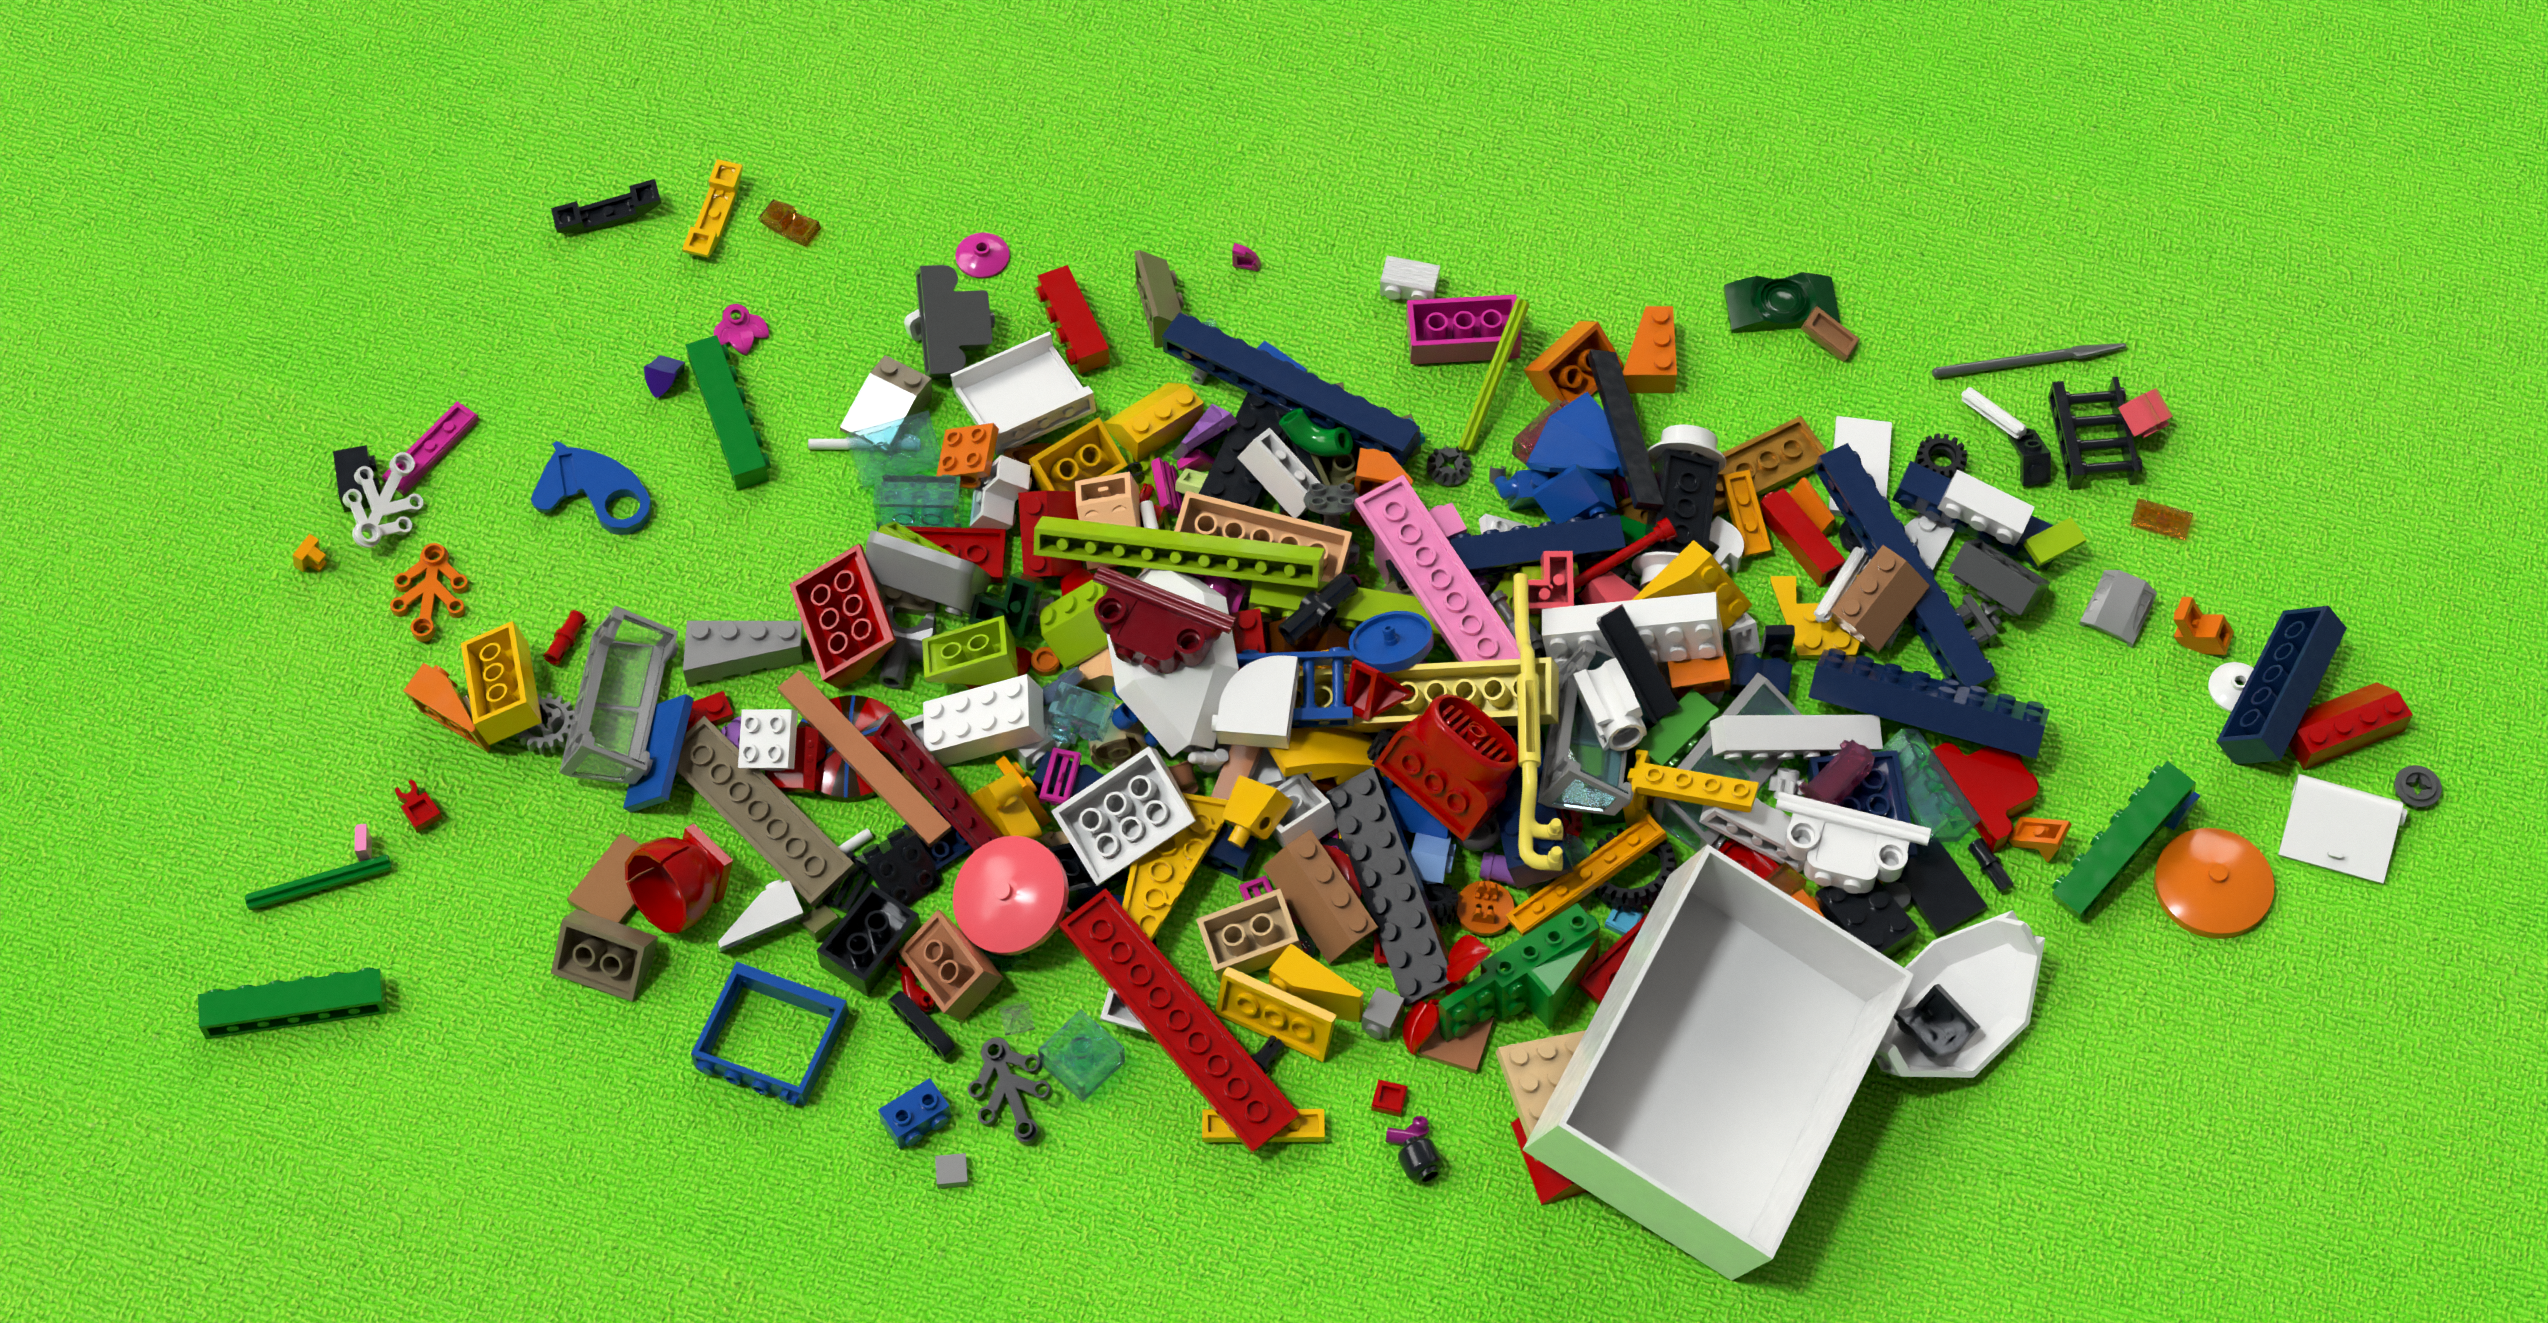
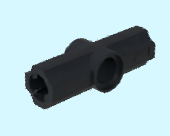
M1346 573L1338 574L1319 592L1313 590L1302 599L1299 609L1278 626L1280 634L1287 643L1297 646L1317 627H1327L1335 619L1338 609L1358 593V587Z

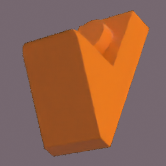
M2020 817L2008 840L2013 847L2038 849L2048 863L2060 848L2072 824L2066 820Z

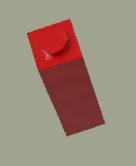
M1784 488L1775 493L1770 492L1766 494L1761 500L1760 510L1767 527L1819 588L1835 579L1845 563L1844 557Z

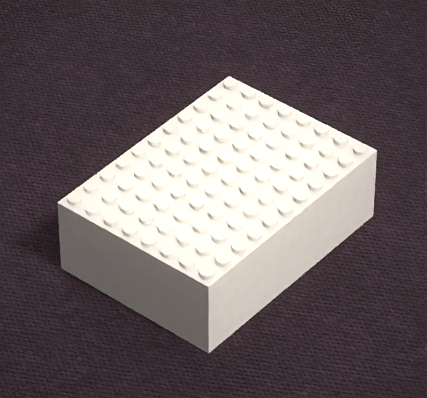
M1707 844L1668 876L1528 1138L1523 1151L1732 1281L1773 1259L1914 974Z

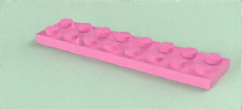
M1404 475L1355 499L1354 506L1459 662L1520 659L1515 638Z

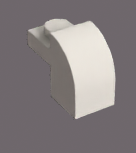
M1717 516L1711 523L1708 548H1710V554H1712L1726 573L1729 569L1736 573L1740 567L1744 549L1743 537L1736 527Z

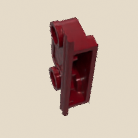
M1102 565L1098 567L1093 577V582L1109 587L1106 594L1095 603L1094 613L1101 629L1110 635L1116 657L1126 663H1131V661L1138 663L1151 673L1170 674L1178 668L1180 662L1188 666L1202 663L1213 643L1219 639L1222 632L1230 634L1237 621V618Z

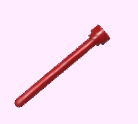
M1665 517L1656 523V527L1652 528L1653 532L1573 578L1574 590L1658 541L1660 543L1664 541L1668 543L1677 538V533L1669 519Z

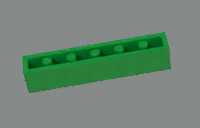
M717 335L685 344L688 360L736 490L769 481L767 470L771 469V464L767 453L761 454L759 447H763L759 431L753 432L751 425H755L751 410H745L743 406L747 401L742 387H736L735 382L738 381L735 367L734 365L728 366L727 360H730V355L726 344L721 345Z
M2168 760L2162 767L2157 765L2151 771L2147 778L2150 781L2143 789L2138 787L2128 799L2131 803L2124 811L2119 809L2115 812L2109 821L2111 826L2105 832L2099 831L2090 842V845H2092L2090 850L2086 854L2081 852L2071 864L2073 869L2067 876L2062 874L2052 886V889H2054L2052 892L2053 900L2080 922L2195 791L2196 782Z
M367 967L357 972H333L328 976L322 977L304 976L294 981L284 982L276 980L266 985H242L237 989L231 990L213 989L207 993L198 994L199 1028L205 1039L386 1014L385 979L380 968Z

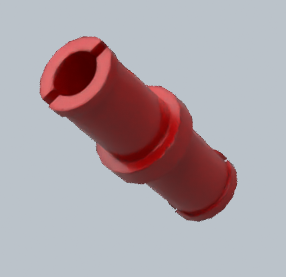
M571 610L563 626L556 630L554 633L555 639L543 655L548 663L558 666L568 648L574 646L577 641L576 635L587 621L584 614L577 610Z

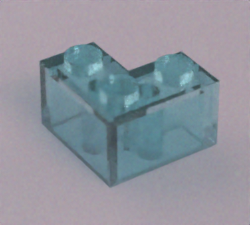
M1060 681L1048 710V735L1060 743L1069 742L1075 744L1079 735L1089 741L1098 740L1103 742L1112 720L1116 700Z

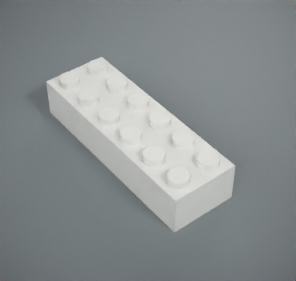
M1716 592L1542 609V638L1546 656L1552 657L1559 666V669L1586 640L1613 653L1596 621L1597 617L1621 604L1624 605L1656 663L1724 656L1723 628ZM1596 650L1588 669L1599 668L1605 661L1613 658Z

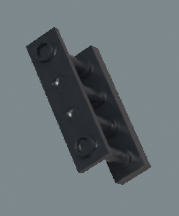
M2112 377L2108 391L2070 394L2069 391L2066 392L2064 381L2052 382L2048 400L2068 489H2080L2083 478H2086L2087 475L2126 472L2129 485H2135L2138 474L2142 473V460L2136 455L2131 430L2118 409L2126 401L2125 389L2120 387L2118 377ZM2110 402L2113 413L2109 415L2075 417V415H2071L2070 407L2071 405ZM2115 425L2118 438L2081 440L2076 438L2075 431L2076 428ZM2121 448L2124 461L2086 464L2085 461L2081 460L2080 454L2083 451Z

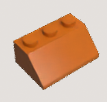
M1579 321L1528 365L1524 372L1535 391L1560 410L1584 393L1588 392L1592 395L1598 390L1587 357L1590 349L1615 352L1598 321ZM1618 357L1620 367L1622 368L1624 365Z
M1360 448L1354 484L1355 492L1359 494V497L1401 475L1405 476L1412 487V478L1388 452ZM1357 509L1350 512L1348 524L1368 527Z

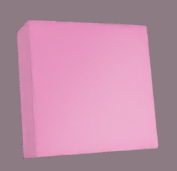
M359 824L355 827L354 850L359 862L372 858V836L367 824Z

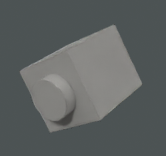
M1377 987L1362 1016V1030H1365L1373 1038L1390 1040L1404 1011V998Z

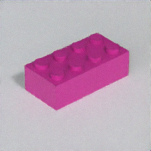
M1517 295L1407 300L1406 324L1410 364L1492 360ZM1521 329L1509 359L1520 358Z

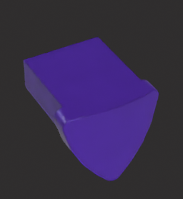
M659 355L644 367L647 386L655 398L663 395L684 372V361Z

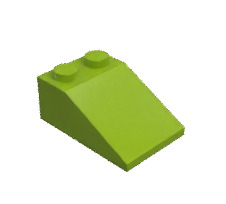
M1004 615L922 639L924 678L926 682L989 685L1018 677L1015 639Z

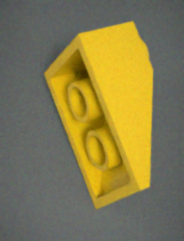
M1290 943L1269 969V984L1273 987L1336 1014V1019L1353 1022L1361 1021L1364 993Z

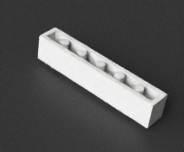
M1723 715L1710 721L1713 756H1724L1725 760L1742 759V756L1751 755V760L1769 758L1768 755H1777L1778 760H1788L1795 758V755H1803L1804 760H1810L1811 757H1821V755L1834 756L1869 753L1883 749L1880 717L1875 715Z

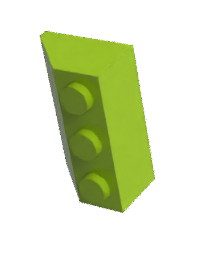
M1093 579L1039 610L1041 634L1058 660H1060L1062 666L1067 670L1109 647L1107 634L1101 629L1094 613L1095 603L1106 594L1109 587L1093 582Z

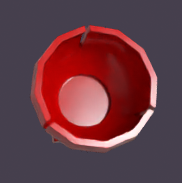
M693 823L685 828L682 839L674 837L656 838L642 843L632 851L625 862V880L629 881L626 885L634 904L648 922L665 933H679L693 927L706 915L713 902L716 904L724 899L733 860Z

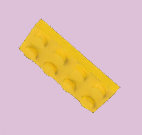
M1227 967L1222 974L1215 1010L1216 1015L1269 1038L1273 1035L1276 1037L1275 1041L1280 1039L1285 1046L1321 1062L1325 1060L1331 1043L1336 1014L1230 967Z

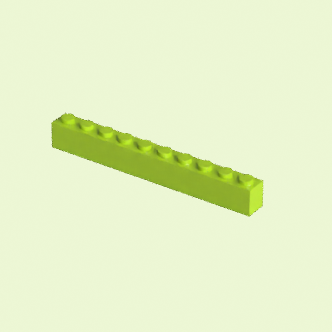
M1042 516L1034 528V555L1315 588H1318L1324 571L1325 548Z
M1253 580L1248 610L1260 608L1262 617L1265 618L1270 617V615L1282 618L1289 617L1299 609L1302 599L1313 590L1319 592L1329 582L1320 581L1318 588ZM1358 587V593L1338 609L1335 619L1331 622L1337 624L1339 629L1343 631L1353 632L1361 623L1373 616L1391 611H1409L1417 613L1429 621L1434 636L1433 646H1440L1441 643L1447 644L1415 596ZM1496 610L1504 624L1507 625L1502 615L1499 613L1498 610ZM1529 616L1530 622L1538 631L1539 617Z

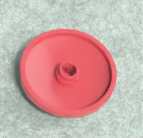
M1006 836L989 841L970 855L957 876L953 890V909L956 921L964 935L972 943L990 953L1018 955L1033 950L1044 943L1055 932L1063 919L1069 895L1066 872L1057 856L1047 847L1033 839L1022 836Z

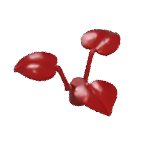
M1472 935L1461 937L1449 953L1448 960L1450 964L1446 967V977L1449 982L1456 984L1445 989V993L1448 996L1468 984L1469 982L1465 981L1464 978L1492 952L1489 947ZM1431 999L1428 1003L1424 1001L1417 1002L1405 1017L1402 1030L1403 1040L1409 1052L1415 1056L1420 1046L1431 1036L1438 1024L1439 1009L1436 1005H1439L1440 999Z

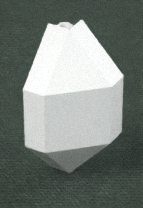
M1150 568L1138 578V580L1229 615L1226 597L1190 573ZM1232 630L1230 634L1222 632L1219 639L1213 643L1202 663L1188 666L1180 662L1178 668L1170 674L1151 673L1138 663L1132 661L1131 663L1123 662L1116 657L1110 635L1107 634L1116 693L1170 756H1175L1181 750L1184 752H1195L1200 747L1213 749L1217 735L1216 732H1212L1213 714L1218 715L1223 690L1239 669Z
M2012 910L1933 940L1905 967L1914 976L1896 1012L1916 1006L1934 985L1940 984L1979 1024L1980 1028L1959 1052L1933 1058L1926 1056L1920 1051L1918 1043L1911 1035H1907L1899 1029L1898 1022L1893 1017L1873 1056L1881 1071L1901 1077L1974 1078L2029 1025L2045 937L2032 935L2029 925L2024 921H2019Z

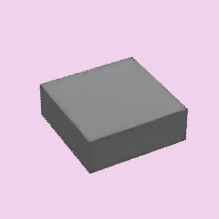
M966 1153L935 1156L937 1188L968 1186Z

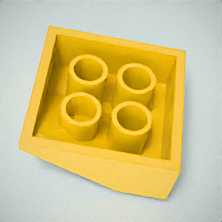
M1694 540L1632 599L1640 600L1716 592L1723 633L1752 606V603L1712 554Z

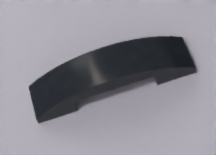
M652 179L629 186L630 193L579 207L578 202L575 201L551 208L557 233L597 231L629 222L648 213L661 204L656 180Z

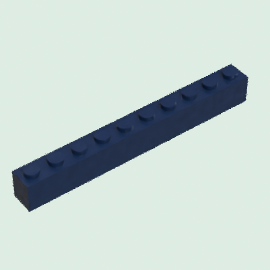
M1179 312L1162 335L1163 352L1288 412L1302 408L1308 418L1321 428L1329 430L1343 427L1350 433L1353 443L1365 449H1377L1382 452H1388L1401 466L1405 465L1420 443V426L1416 425L1412 420L1403 419L1393 414L1387 408L1371 404L1362 396L1350 394L1336 384H1329L1319 379L1315 374L1306 373L1288 361L1283 362L1271 356L1265 350H1258L1248 345L1242 339H1235L1226 335L1219 328L1205 325L1193 316H1186Z
M1846 443L1820 455L1813 469L1870 559L1884 545L1905 559L1930 585L1928 591L1907 618L1945 678L1955 680L1960 686L1968 688L1971 686H1979L1984 689L1989 687L1996 676L1992 663L1984 658L1979 650L1978 641L1974 636H1970L1964 626L1962 616L1955 612L1949 603L1948 594L1935 581L1932 569L1925 565L1921 559L1918 547L1907 537L1904 525L1899 519L1895 518L1888 500L1879 493L1873 476L1869 473L1867 474L1863 468L1859 454L1853 451L1849 444Z

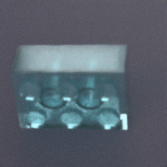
M929 411L846 434V440L861 489L938 468L941 452Z
M892 473L875 475L873 507L877 532L881 525L893 521L903 526L962 528L964 503L961 478L952 475L925 476L914 474L912 476Z

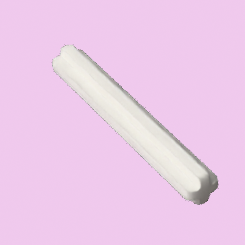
M1855 547L1820 601L1814 611L1817 622L1827 623L1830 620L1831 610L1849 589L1864 565L1868 554L1863 547Z

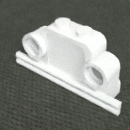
M1780 791L1775 808L1793 813L1786 832L1785 850L1795 860H1806L1804 866L1805 876L1820 886L1831 885L1843 888L1845 891L1853 894L1871 891L1876 877L1884 882L1897 880L1907 863L1909 843L1913 842L1928 846L1931 828Z

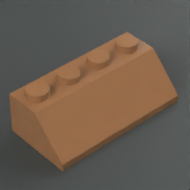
M1311 829L1286 845L1263 866V869L1276 888L1281 889L1285 901L1329 965L1377 933L1378 926Z

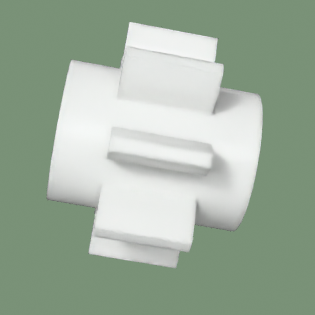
M1778 768L1777 775L1773 774L1770 778L1768 790L1774 791L1773 797L1778 799L1779 791L1792 795H1803L1805 779L1799 778L1800 772L1798 770Z

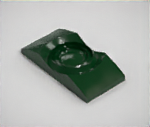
M1805 272L1777 279L1753 276L1724 285L1731 333L1798 329L1802 327L1816 306L1840 323L1833 281L1830 276Z

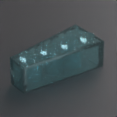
M1900 729L1879 752L1897 750L1908 808L1916 825L1931 828L1928 843L1958 842L1981 818L1919 730Z

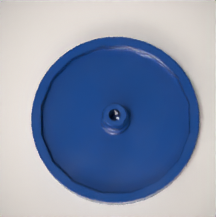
M1391 611L1373 616L1361 623L1353 631L1349 639V649L1352 650L1353 661L1356 659L1382 673L1397 672L1414 666L1430 653L1434 644V636L1429 621L1423 616L1409 611Z

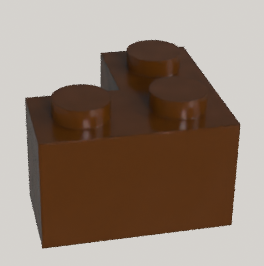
M1288 617L1270 622L1266 638L1267 653L1312 652L1329 650L1333 647L1348 648L1350 633L1339 629V626L1335 623H1330L1325 628L1317 627L1297 646L1287 643L1278 630V626Z

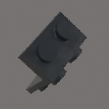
M899 828L890 832L885 841L866 847L862 851V855L856 858L860 869L871 874L880 890L905 906L938 887L941 883V879L917 834L905 828Z
M1940 984L1934 985L1916 1006L1898 1010L1893 1016L1898 1022L1899 1029L1905 1034L1912 1036L1923 1054L1933 1058L1959 1052L1980 1028L1979 1024Z

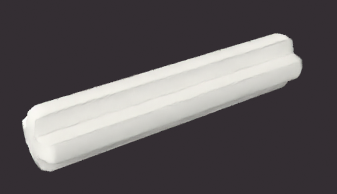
M1968 387L1962 392L1963 402L2015 439L2025 436L2027 432L2026 425L1978 391Z

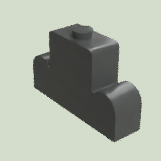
M947 265L920 266L915 272L925 375L932 379L951 378L950 374L963 369L966 362L963 351L985 350L992 343L991 328H994L995 325L994 313L990 312L987 291L953 290L958 283V276L952 267Z

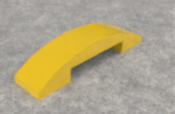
M716 160L708 181L710 188L695 227H690L682 248L683 252L709 258L715 250L734 206L743 171L741 164Z

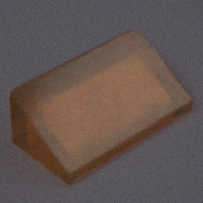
M2138 498L2130 525L2186 540L2193 513Z

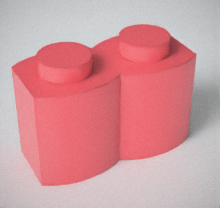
M2157 388L2118 407L2134 437L2141 434L2145 438L2170 425L2167 420L2173 417Z

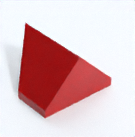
M1356 659L1352 661L1344 704H1347V707H1353L1354 715L1369 721L1373 717L1415 695L1381 671Z

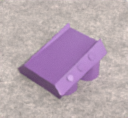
M1211 404L1172 453V458L1177 460L1184 458L1197 449L1200 450L1227 435L1229 432L1227 429L1238 423L1232 413Z

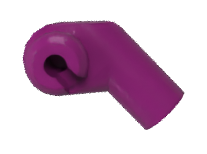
M1423 1116L1414 1117L1412 1124L1405 1130L1388 1127L1385 1142L1402 1145L1413 1136H1418L1419 1139L1424 1138L1429 1132L1427 1118Z

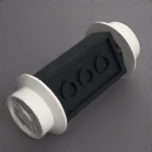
M1673 425L1667 427L1662 431L1661 442L1654 444L1648 450L1650 461L1654 465V474L1664 506L1661 512L1648 511L1645 536L1653 532L1652 528L1656 527L1657 522L1667 517L1678 537L1668 543L1666 541L1662 543L1658 541L1643 550L1642 555L1637 556L1633 560V571L1642 577L1641 591L1693 540L1708 551L1718 473L1726 466V458L1717 450V436L1705 428L1694 425Z

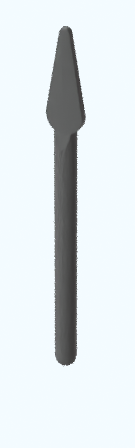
M2126 344L2080 345L2067 349L1934 368L1932 375L1935 378L2072 358L2083 359L2124 349Z

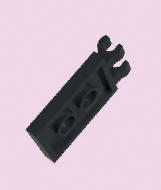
M1937 837L1930 840L1928 846L1915 843L1917 857L1907 860L1901 876L1895 881L1903 883L1909 888L1911 892L1910 902L1937 938L1986 911L1987 904Z

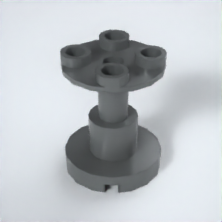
M1314 483L1309 486V492L1305 494L1303 502L1311 511L1323 514V524L1321 525L1346 531V527L1340 523V514L1356 509L1354 501L1359 498V494L1355 492L1354 485L1350 483H1341L1338 486H1325L1322 483ZM1353 539L1344 571L1349 570V564L1354 563V566H1356L1360 560V547Z

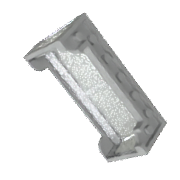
M613 607L592 634L559 773L575 778L636 784L643 775L647 776L653 760L649 759L650 753L646 751L665 663L668 659L672 660L678 650L679 644L675 643L678 631L620 607Z

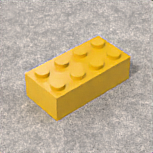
M511 621L462 642L461 648L473 725L486 742L491 745L542 723L529 643L516 624Z

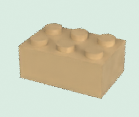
M1281 889L1196 919L1213 970L1220 984L1222 974L1227 967L1249 974L1273 965L1290 943L1303 951Z

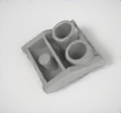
M2104 570L2079 625L2083 627L2086 625L2127 643V646L2132 648L2152 607L2157 592L2146 581L2121 570Z

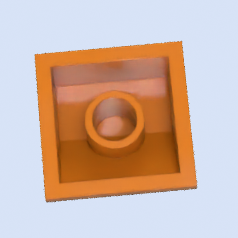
M1723 651L1724 656L1667 661L1671 690L1676 699L1683 698L1692 688L1700 695L1729 691L1730 674L1725 651Z

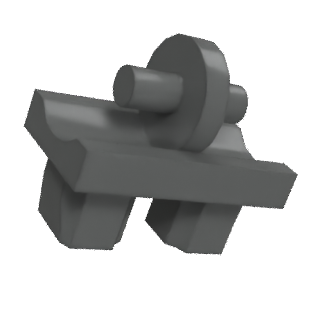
M1970 593L1962 597V605L1957 607L1955 612L1962 616L1964 626L1970 622L1975 626L1974 629L1968 631L1970 636L1972 635L1976 638L1979 647L1985 644L1990 648L1996 646L1998 642L1995 637L1998 635V632L1995 628L2002 625L1999 619L2003 613L2001 606L1998 604L1990 606L1987 601H1984L1979 607Z

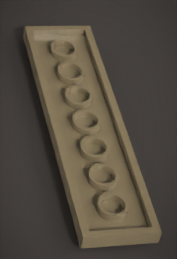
M704 716L685 733L676 772L786 881L790 880L792 887L814 908L857 868L856 865L759 769L738 768L739 749Z

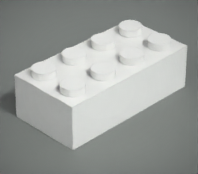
M1028 674L923 702L924 746L943 767L1045 740L1043 689Z

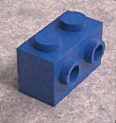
M930 1078L878 1109L880 1122L899 1149L915 1145L922 1139L924 1134L931 1130L941 1129L951 1119L949 1104Z

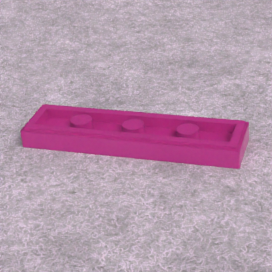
M457 401L405 452L413 457L415 466L407 476L401 478L396 490L405 495L479 421L478 415ZM396 463L400 470H404L402 464ZM390 468L382 475L383 482L385 483L391 473Z

